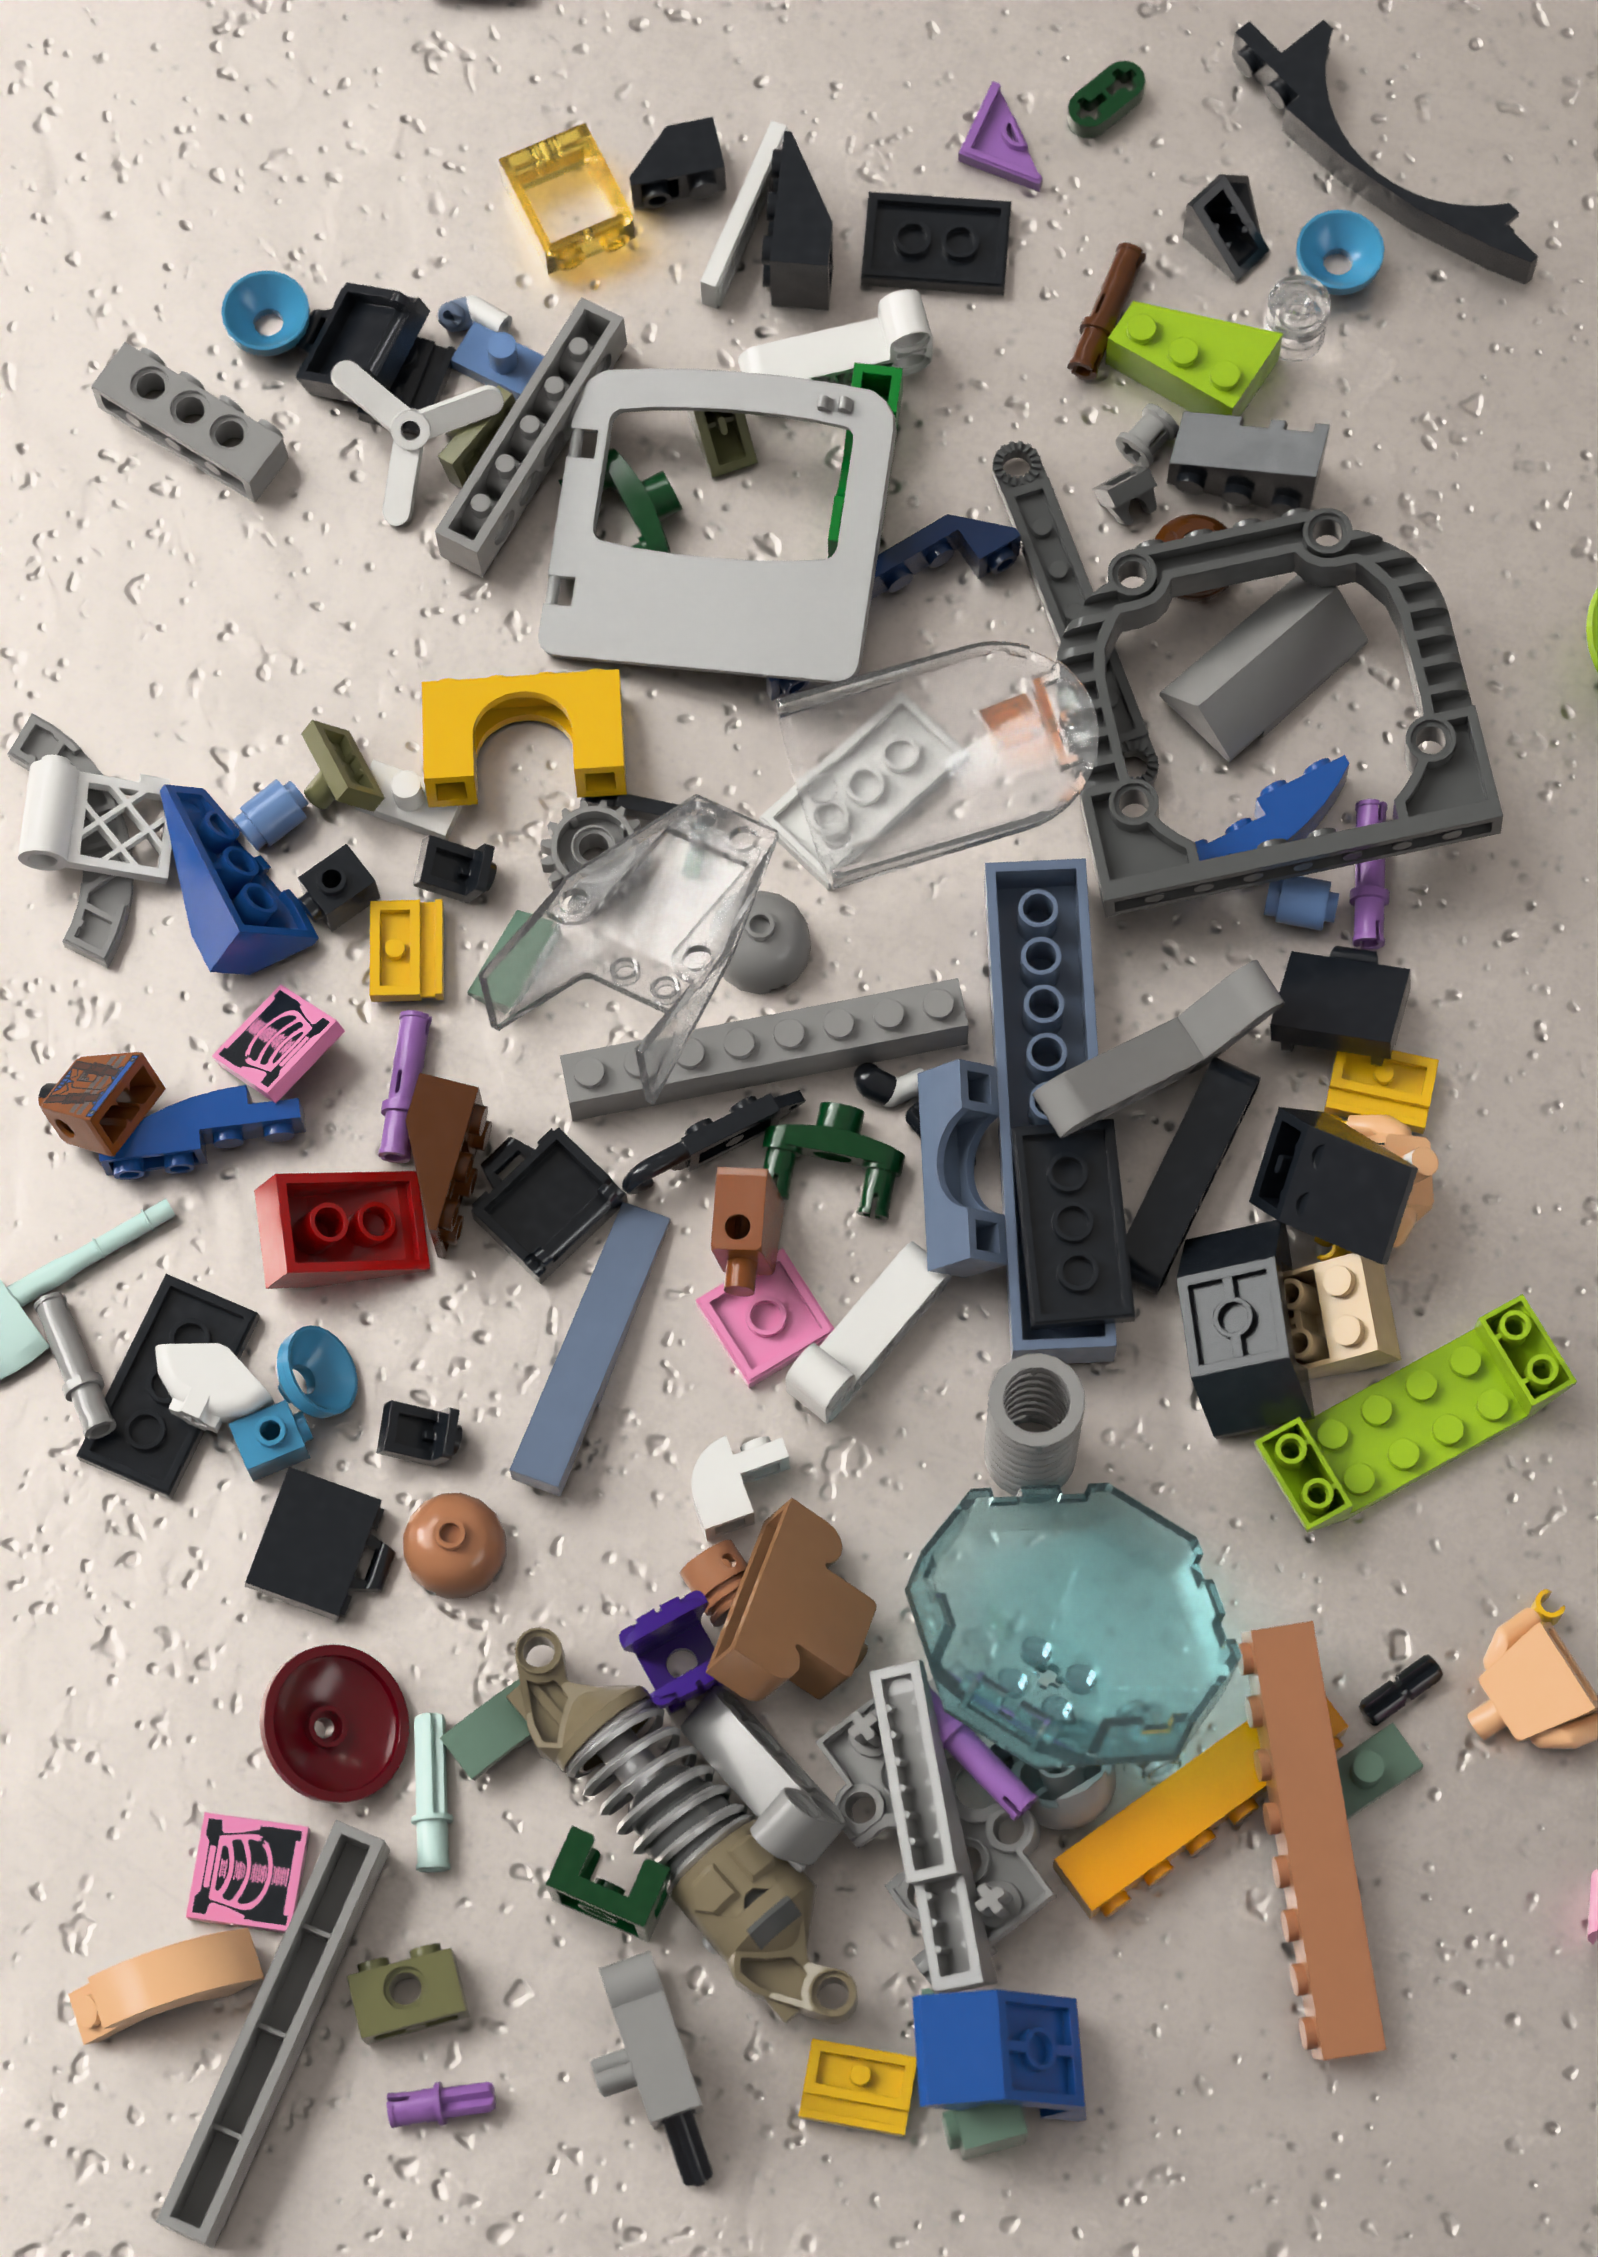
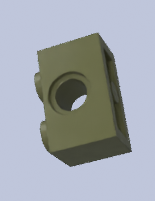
M440 1943L420 1946L409 1951L410 1959L392 1964L389 1963L388 1957L368 1960L357 1965L358 1973L347 1975L361 2039L366 2045L470 2017L456 1957L451 1948L441 1950ZM414 1978L420 1981L421 1994L415 2002L403 2005L394 2000L395 1986L401 1980Z

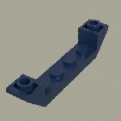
M947 514L878 554L871 603L872 599L887 590L892 593L904 588L911 582L914 574L926 567L937 568L945 564L952 558L957 549L978 579L990 572L995 575L1000 574L1010 568L1020 555L1021 535L1014 527ZM766 677L767 695L771 701L783 694L785 696H792L803 690L810 681Z

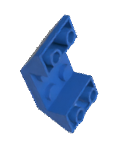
M999 1989L927 1994L912 1997L920 2107L962 2111L993 2103L1036 2107L1040 2109V2118L1078 2122L1087 2120L1076 1998Z

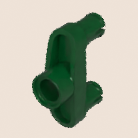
M614 448L609 449L603 491L611 487L612 491L617 490L641 534L638 537L639 543L631 547L671 553L660 521L683 509L664 471L662 470L640 481L618 451ZM561 478V479L558 480V482H559L561 488H562L563 478Z
M835 1102L820 1103L816 1125L782 1124L767 1127L762 1144V1149L766 1151L763 1169L769 1170L773 1180L778 1178L776 1187L783 1200L789 1199V1189L796 1157L806 1155L861 1166L866 1173L856 1213L870 1218L873 1199L878 1198L875 1211V1219L878 1220L889 1219V1208L895 1178L900 1177L902 1174L905 1155L894 1147L861 1135L865 1112L857 1107Z

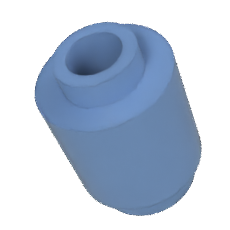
M275 779L239 808L241 813L232 820L251 845L258 851L266 843L271 847L304 821L307 816L302 809L309 803L292 781L287 782L283 786Z
M1304 876L1270 882L1264 915L1276 917L1275 922L1322 931L1324 921L1334 923L1340 893L1330 892L1331 881Z

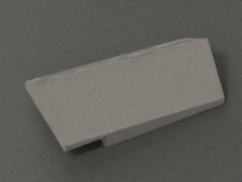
M1297 575L1160 692V697L1230 762L1259 735L1262 738L1265 737L1367 644L1368 638L1338 587H1320L1304 581Z

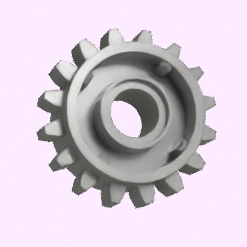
M601 800L598 806H588L586 801H580V808L572 812L566 808L561 810L563 819L558 824L549 822L547 825L549 835L552 838L541 840L540 844L542 853L547 855L541 859L543 873H552L548 878L550 888L555 890L562 887L564 901L569 903L576 898L582 901L583 909H589L592 903H601L604 909L609 908L610 901L618 897L626 901L628 899L627 890L630 886L640 887L642 885V877L638 870L649 868L648 856L643 854V852L649 850L647 836H638L641 832L639 820L635 819L628 822L626 820V808L621 806L616 811L607 808L606 800ZM591 848H602L607 852L603 859L595 862L588 861L582 857Z

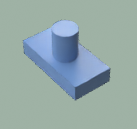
M474 321L452 356L451 364L452 369L484 385L495 387L499 385L511 392L517 401L544 356L515 342V339L509 333L495 332Z

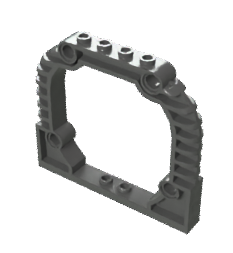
M1296 508L1285 512L1281 517L1265 521L1256 518L1245 519L1236 523L1232 528L1213 532L1210 529H1199L1188 533L1182 539L1168 542L1160 539L1144 541L1137 545L1135 549L1121 552L1111 560L1108 567V583L1098 588L1085 600L1084 605L1066 627L1056 656L1055 688L1105 917L1501 834L1503 813L1476 707L1471 702L1445 599L1433 577L1417 562L1416 558L1407 551L1383 541L1382 537L1360 530H1352L1349 518L1339 510L1321 508L1310 511L1307 508ZM1323 535H1331L1336 537L1339 542L1333 546H1323L1315 540ZM1290 572H1295L1304 581L1320 587L1339 586L1353 582L1360 584L1386 607L1399 633L1420 717L1409 726L1406 733L1405 763L1409 771L1412 772V775L1405 787L1394 799L1393 820L1338 832L1334 828H1322L1309 833L1305 839L1287 842L1286 839L1282 838L1271 839L1260 843L1257 849L1199 861L1195 842L1178 834L1159 819V797L1155 788L1147 781L1138 778L1130 779L1106 683V665L1118 637L1124 631L1142 628L1156 622L1167 612L1172 598ZM1128 577H1139L1145 581L1137 588H1128L1121 584ZM1425 741H1434L1441 745L1443 749L1436 754H1426L1418 746ZM1130 804H1140L1147 809L1142 816L1135 818L1125 816L1121 812Z

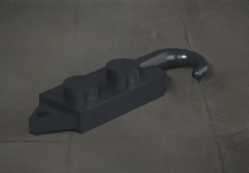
M800 1090L773 1097L770 1093L758 1100L756 1096L744 1098L730 1108V1114L714 1122L711 1118H707L693 1124L685 1131L686 1136L682 1137L680 1142L638 1163L624 1177L622 1189L627 1194H638L654 1185L652 1178L670 1169L677 1171L688 1168L689 1171H692L765 1134L767 1127L779 1125L780 1119L799 1107L806 1100Z

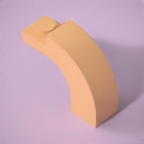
M243 1928L185 1940L131 1958L88 1978V1984L68 1995L83 2045L99 2043L137 2022L164 2011L199 2001L229 1997L264 1979V1975L249 1928Z

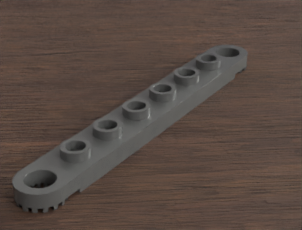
M1012 441L1008 445H1002L1001 449L995 453L992 468L993 478L1012 527L1016 528L1021 535L1020 548L1059 646L1066 627L1084 605L1085 600L1093 593V590L1037 450L1033 449L1028 443L1026 445L1022 441H1018V443ZM1012 458H1021L1028 462L1031 469L1029 473L1024 474V477L1019 476V478H1016V476L1011 477L1010 474L1007 475L1006 471L1003 470V465ZM1114 647L1106 665V683L1124 759L1128 757L1142 759L1148 769L1145 774L1136 778L1153 785L1158 774V757Z

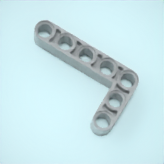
M1257 960L1251 961L1223 979L1178 1017L1059 1074L1038 1088L1032 1096L1058 1136L1064 1138L1206 1066L1214 1057L1220 1056L1284 1005L1285 1001Z

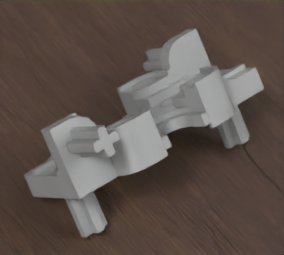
M952 1664L928 1682L930 1688L948 1706L970 1690L965 1680ZM873 1697L815 1741L846 1783L837 1793L834 1804L847 1820V1825L843 1830L858 1849L874 1840L880 1832L888 1828H897ZM954 1757L946 1758L966 1847L976 1848L982 1859L980 1869L973 1875L978 1901L974 1904L982 1913L991 1956L998 1952L994 1945L1057 1897L1029 1858L1038 1847L1041 1839V1826L1028 1809L1020 1817L1024 1823V1833L1020 1840L1013 1844L1002 1843L999 1838V1828L1004 1820L1010 1818V1815L996 1801L984 1809L965 1807L956 1795L955 1786L958 1775L964 1768ZM862 1797H873L876 1803L874 1816L865 1823H855L852 1817V1808L855 1802ZM902 1871L888 1882L885 1887L901 1910L909 1917L920 1922L919 1911L914 1902V1885L906 1884L905 1873ZM924 1949L913 1957L912 1960L917 1965L916 1967L931 1984L926 1950Z

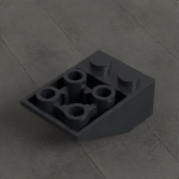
M784 131L782 149H773L771 178H774L773 190L768 193L766 221H769L768 235L763 237L761 263L764 265L763 287H771L772 306L829 310L833 277V222L792 132Z
M1279 1107L1249 1202L1279 1222L1379 1264L1387 1265L1418 1168L1326 1112Z

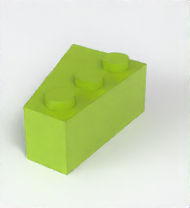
M1133 301L1108 337L1105 364L1189 412L1241 416L1278 362L1283 333Z

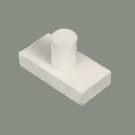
M373 760L369 769L385 799L374 812L355 807L356 810L427 836L432 835L448 841L463 805L429 808L423 777L418 776L413 771L401 770Z

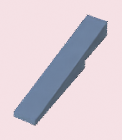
M622 1202L509 1469L512 1480L561 1497L595 1407H599L671 1223L670 1218Z

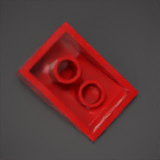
M416 1171L274 1174L254 1190L266 1289L312 1288L427 1272L430 1269L421 1192Z

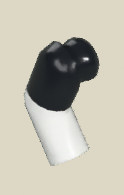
M867 1062L857 1067L854 1072L856 1089L863 1097L885 1107H895L919 1096L917 1073L924 1070L919 1067L897 1078L878 1068L876 1064Z

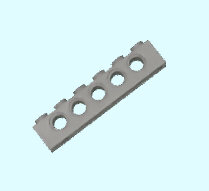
M581 297L436 528L435 536L441 557L481 577L484 576L572 434L571 424L574 405L582 387L593 376L606 370H612L626 348L627 337L623 317Z

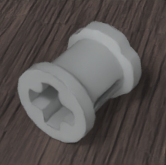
M1147 404L1143 409L1142 418L1128 433L1122 432L1116 438V446L1129 462L1138 467L1148 468L1153 463V455L1167 440L1171 441L1177 437L1179 427L1172 416L1155 404Z

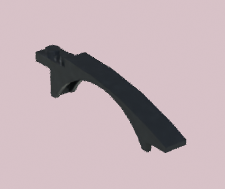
M1324 19L1282 53L1250 21L1235 32L1232 57L1236 67L1246 77H1253L1265 89L1267 97L1274 106L1279 109L1285 108L1282 132L1338 181L1411 231L1475 264L1525 285L1532 280L1538 256L1509 226L1519 216V212L1510 203L1467 206L1445 203L1420 196L1394 184L1379 174L1351 146L1341 131L1328 97L1326 62L1330 51L1329 43L1333 28Z

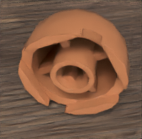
M442 1493L424 1501L410 1516L403 1534V1557L413 1579L426 1590L446 1599L468 1598L485 1590L499 1573L501 1565L503 1567L507 1556L506 1535L497 1514L482 1500L464 1493Z

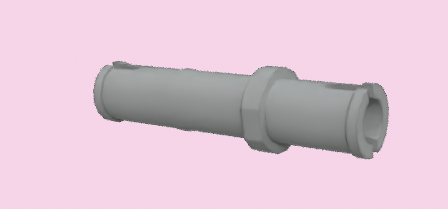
M62 1292L46 1294L34 1303V1309L39 1315L51 1350L63 1376L65 1384L62 1387L64 1396L67 1401L73 1402L83 1427L84 1436L88 1437V1439L104 1437L116 1428V1422L112 1418L102 1393L104 1388L102 1376L99 1372L93 1370L82 1338L68 1307L65 1294L62 1295Z

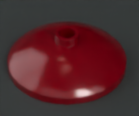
M333 1644L322 1645L293 1656L273 1675L267 1685L261 1703L260 1734L264 1750L272 1767L286 1784L309 1799L329 1804H342L372 1795L385 1786L394 1776L406 1753L409 1739V1716L402 1691L390 1672L379 1661L353 1647ZM316 1721H320L325 1727L324 1738L319 1737L315 1732Z

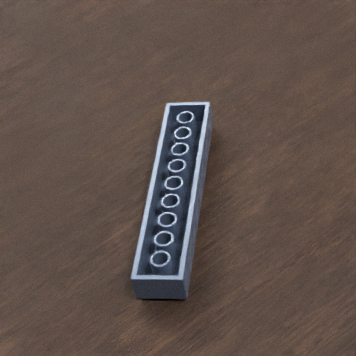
M1086 858L985 863L984 894L994 1066L997 1067L999 1103L997 1123L1002 1211L1005 1215L1008 1261V1265H1006L1011 1360L1025 1354L1042 1353L1057 1357L1066 1364L1114 1362L1117 1348L1115 1323L1031 1330L1011 1140V1127L1051 1124L1032 1096L1038 1088L1059 1074L1098 1056Z

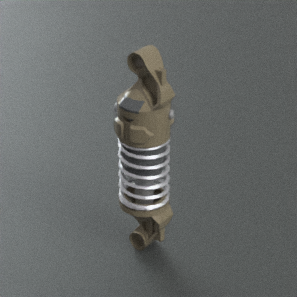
M542 1627L531 1628L524 1632L517 1640L515 1646L520 1685L509 1693L506 1698L527 1722L529 1733L540 1756L555 1762L563 1773H567V1777L571 1778L583 1777L605 1763L606 1765L587 1782L584 1787L583 1796H595L619 1779L622 1785L603 1802L600 1808V1815H612L630 1802L628 1814L617 1826V1835H627L634 1830L640 1838L634 1845L633 1854L647 1853L653 1861L671 1869L666 1893H671L670 1898L704 1936L702 1943L705 1948L712 1954H719L727 1963L736 1986L755 1998L765 2000L785 2025L799 2013L829 2024H839L850 2019L856 2011L858 2004L857 1988L852 1977L843 1970L813 1964L808 1959L807 1949L817 1886L803 1871L806 1868L805 1864L779 1859L769 1853L755 1840L750 1828L756 1822V1816L747 1815L746 1805L731 1804L729 1802L730 1786L723 1784L714 1785L712 1783L713 1767L709 1765L694 1767L697 1758V1748L693 1746L678 1747L681 1729L669 1726L662 1728L664 1710L655 1708L656 1706L650 1698V1693L645 1687L640 1685L594 1687L572 1683L567 1679L565 1653L557 1635L551 1630ZM538 1645L549 1646L555 1652L551 1662L543 1667L531 1666L526 1661L530 1650ZM655 1716L656 1718L650 1729L640 1739L637 1734L646 1726L651 1717ZM672 1736L666 1749L658 1758L648 1749L649 1745L660 1739ZM689 1755L684 1765H673L665 1769L664 1766L682 1756ZM828 1984H840L849 1993L848 2001L845 2005L833 2010L821 2005L818 2000L821 1989Z

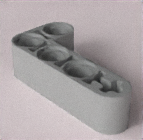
M713 1686L681 1725L680 1728L686 1738L758 1817L750 1828L751 1834L772 1855L782 1860L812 1865L847 1825L845 1816L745 1705L724 1688Z

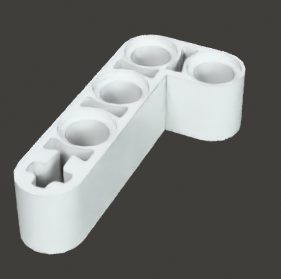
M904 289L892 292L880 300L877 318L757 345L740 354L738 362L741 372L796 377L851 386L854 362L903 368V376L925 369L932 361L933 337L920 293L913 289Z
M909 1242L820 1346L812 1343L800 1354L786 1375V1391L825 1423H830L938 1298L953 1275L928 1271L927 1252L915 1242Z

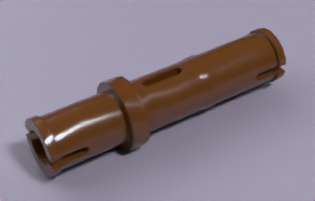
M1124 242L1117 246L1116 254L1101 285L1090 316L1085 317L1079 327L1081 337L1067 365L1068 370H1072L1071 373L1078 378L1094 380L1097 377L1099 366L1107 350L1108 337L1120 319L1140 268L1146 259V253H1142L1143 250L1134 244Z

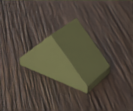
M687 411L688 418L712 478L758 463L745 414Z

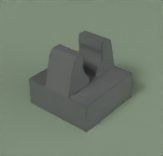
M1134 466L1093 488L1100 505L1105 506L1120 524L1130 525L1134 523L1129 513L1130 500L1132 499L1140 502L1144 513L1151 514L1157 509L1154 487L1157 484L1149 468Z

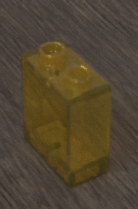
M586 122L498 159L502 183L548 275L559 270H572L580 266L585 259L603 251H617L624 247L629 240L635 238L633 215ZM586 166L611 218L550 243L525 191Z

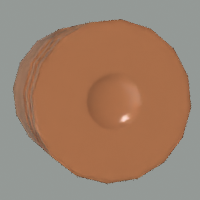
M731 1539L724 1540L706 1549L689 1561L680 1571L682 1579L691 1592L698 1590L705 1595L709 1606H707L704 1612L707 1616H711L710 1622L714 1627L725 1623L747 1567V1563Z

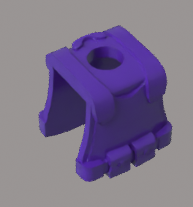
M698 1590L685 1595L682 1599H679L677 1596L659 1605L660 1608L657 1613L654 1609L637 1618L635 1625L623 1629L619 1634L620 1644L624 1652H633L655 1689V1691L649 1694L653 1704L659 1709L665 1708L669 1715L685 1708L686 1702L699 1697L713 1686H724L705 1673L715 1647L701 1624L702 1615L707 1606H709L705 1595ZM677 1651L692 1653L697 1659V1667L677 1678L673 1677L667 1670L669 1657Z

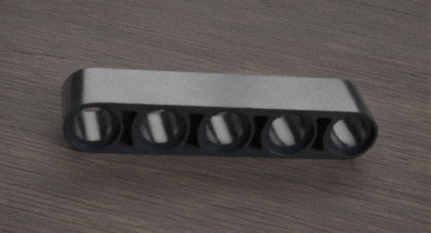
M1217 1057L1212 1059L1127 1232L1132 1284L1156 1295L1159 1293L1251 1104L1261 1077Z

